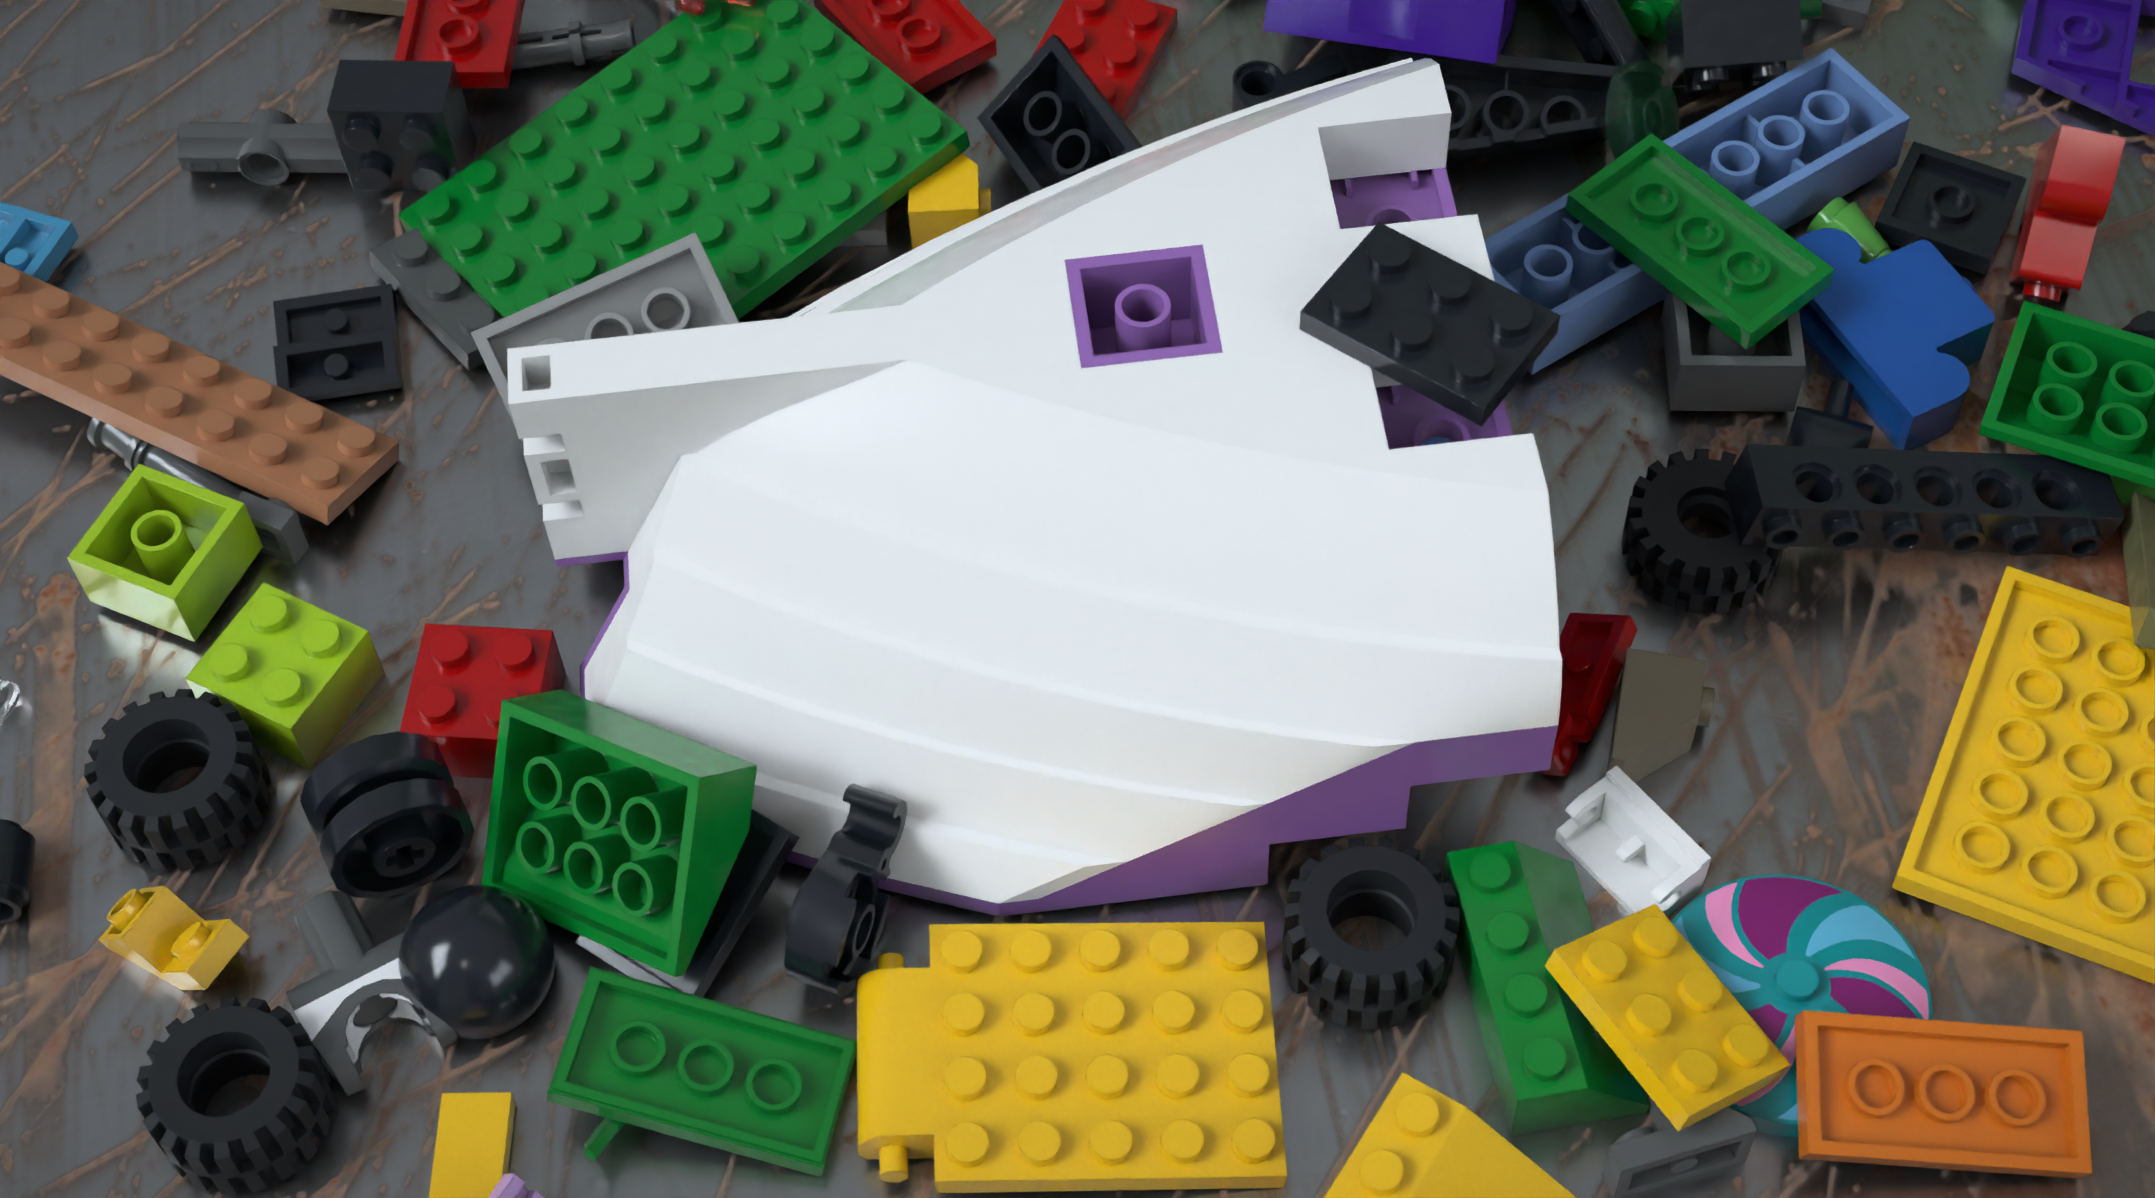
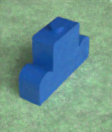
M1823 228L1796 238V241L1835 269L1831 285L1799 309L1803 338L1838 380H1846L1854 385L1853 398L1897 450H1914L1945 436L1953 430L1970 385V373L1966 366L1981 360L1995 321L1994 313L1976 294L1972 283L1967 278L1960 276L1935 246L1927 240L1916 241L1863 264L1860 262L1861 247L1857 240L1847 232L1839 229Z

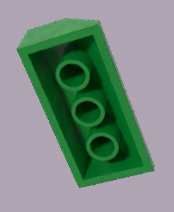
M1517 841L1447 852L1443 883H1451L1456 894L1454 907L1459 908V928L1456 946L1510 1137L1648 1112L1649 1104L1643 1087L1545 967L1554 949L1595 931L1574 863Z

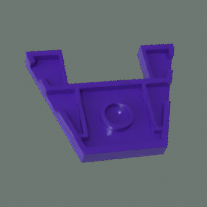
M2024 0L2011 73L2155 137V86L2129 80L2139 14L2155 17V0Z

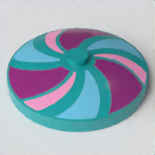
M1782 874L1755 875L1723 883L1698 896L1671 921L1791 1064L1779 1081L1728 1106L1750 1117L1757 1131L1785 1137H1798L1794 1017L1803 1010L1932 1020V998L1928 980L1922 964L1904 935L1887 917L1872 905L1847 890L1812 878Z

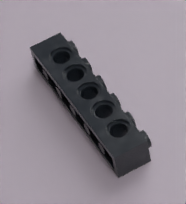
M1746 444L1724 482L1740 545L1769 546L1773 549L1821 547L1830 548L1835 551L1854 548L1887 549L1897 553L1921 550L1949 551L1953 554H1967L1971 552L2008 553L2013 556L2054 554L2082 558L2097 556L2125 519L2109 474L2048 455Z

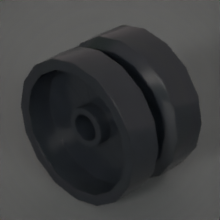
M398 731L369 736L335 752L321 762L305 781L300 802L317 841L320 842V851L338 890L352 897L374 899L404 894L434 881L455 866L470 848L475 829L458 790L453 787V779L437 743L422 734Z

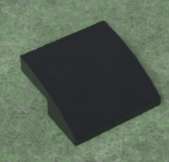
M392 284L273 301L277 346H273L278 387L309 401L401 388L400 332L396 293Z

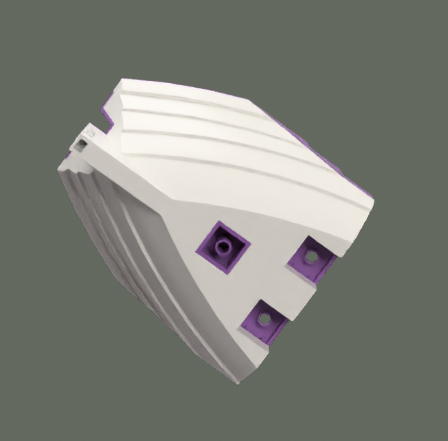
M1408 58L1305 88L1163 138L1080 172L936 237L837 288L787 318L507 349L508 405L518 438H523L524 459L538 505L543 504V522L556 566L563 567L623 560L625 587L580 665L581 697L756 764L757 771L752 809L800 837L786 860L789 863L813 869L827 850L835 832L840 831L847 820L850 803L844 802L843 796L849 785L856 784L904 800L907 804L906 821L900 841L889 862L891 874L885 881L879 879L878 888L999 917L1267 885L1269 844L1406 828L1411 786L1550 770L1560 713L1562 657L1559 649L1557 586L1549 494L1534 434H1512L1504 400L1481 427L1300 330V311L1378 222L1494 281L1478 215L1458 216L1448 179L1446 160L1451 109L1439 64L1430 58L1417 61ZM1433 437H1445L1452 441L1450 443L1423 445V442Z

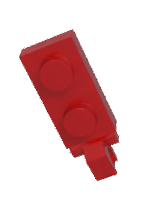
M1569 614L1559 637V649L1562 657V688L1558 728L1550 770L1540 771L1542 774L1567 776L1578 755V742L1588 743L1593 736V731L1597 730L1623 667L1626 650L1631 647L1637 633V628L1631 615Z

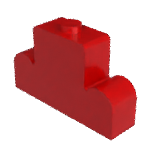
M2061 125L2038 149L2021 217V225L2023 226L2009 277V283L2024 286L2022 295L2050 302H2059L2061 294L2069 296L2081 289L2097 225L2102 223L2111 198L2126 141L2125 137Z

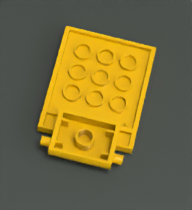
M1264 922L929 924L930 967L905 968L904 957L901 954L884 953L877 958V970L867 972L857 980L858 1154L863 1159H879V1177L882 1181L894 1183L906 1180L908 1178V1159L934 1158L937 1193L1284 1188L1287 1166Z

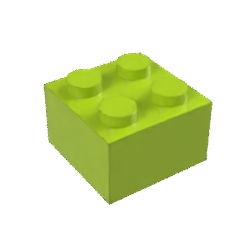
M138 464L67 559L89 601L195 642L259 554L263 545L245 503Z
M263 582L185 679L197 699L204 692L217 695L222 705L229 702L235 707L241 719L245 720L257 745L310 770L385 672L368 630Z

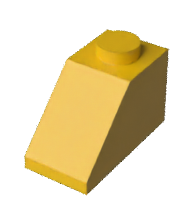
M962 153L937 172L908 190V215L912 250L992 212L991 188L980 189L978 164Z

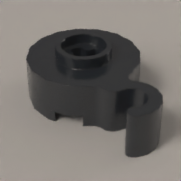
M856 784L849 785L844 792L843 801L850 803L849 814L844 826L840 831L835 832L827 850L813 867L809 877L801 885L795 896L787 921V939L784 956V966L788 977L843 997L851 992L857 984L854 977L848 976L857 957L871 960L883 930L890 895L878 891L879 879L885 881L891 874L889 862L900 841L907 815V804L904 800Z

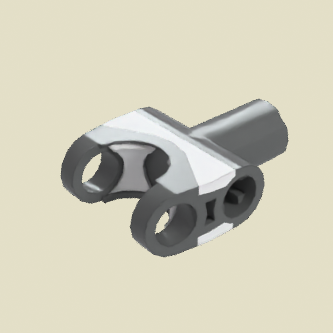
M327 890L314 895L302 904L300 910L294 915V924L320 975L286 991L285 994L299 1022L308 1033L327 1071L347 1097L365 1089L359 1073L363 1072L360 1063L362 1046L369 1035L382 1025L395 1021L412 1022L422 1027L429 1036L435 1035L441 1048L459 1040L455 1029L420 1005L406 990L398 965L399 949L405 932L376 945L352 897L342 891ZM409 1003L417 1009H423L431 1026L415 1013Z

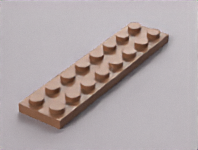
M0 262V375L265 497L282 500L294 510L326 525H329L399 460L398 440Z

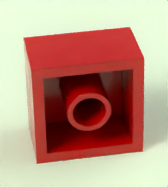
M425 624L399 732L422 734L437 743L451 777L493 779L502 700L563 689L566 671L553 630Z

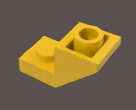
M166 886L141 888L140 891L132 889L123 895L109 911L106 919L111 925L98 940L108 949L180 990H206L250 936L231 919L205 921Z

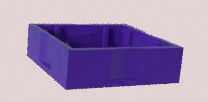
M1267 0L1263 31L1496 64L1516 18L1518 0Z

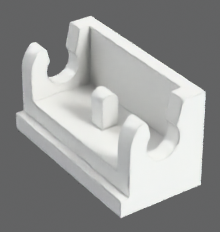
M1617 765L1609 770L1604 778L1575 798L1565 809L1571 818L1557 829L1555 840L1630 915L1656 904L1668 917L1702 891L1711 857Z

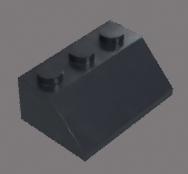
M1055 34L1043 44L977 117L1031 193H1035L1094 166L1143 147L1062 39Z

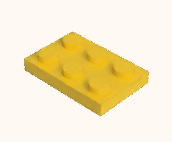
M1656 904L1554 949L1545 964L1546 969L1678 1132L1779 1081L1791 1065Z

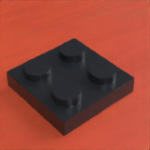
M1913 141L1874 227L1885 241L1902 247L1919 240L1930 241L1949 263L1987 275L2022 195L2027 178Z

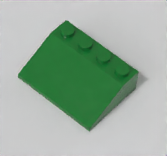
M2023 301L1978 434L2155 488V339Z
M561 689L503 699L501 703L482 885L494 886L510 891L529 903L541 918L673 977L684 975L748 834L757 765Z

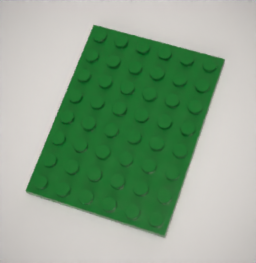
M700 0L451 176L447 181H444L400 212L398 217L407 232L419 228L427 244L501 318H505L696 232L739 320L905 196L909 189L937 172L968 149L970 142L967 131L806 1Z

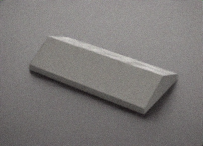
M695 232L471 332V335L513 422L508 405L507 349L734 324L739 323Z

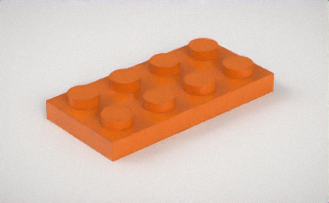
M1803 1010L1794 1017L1799 1159L2077 1179L2092 1174L2083 1031Z

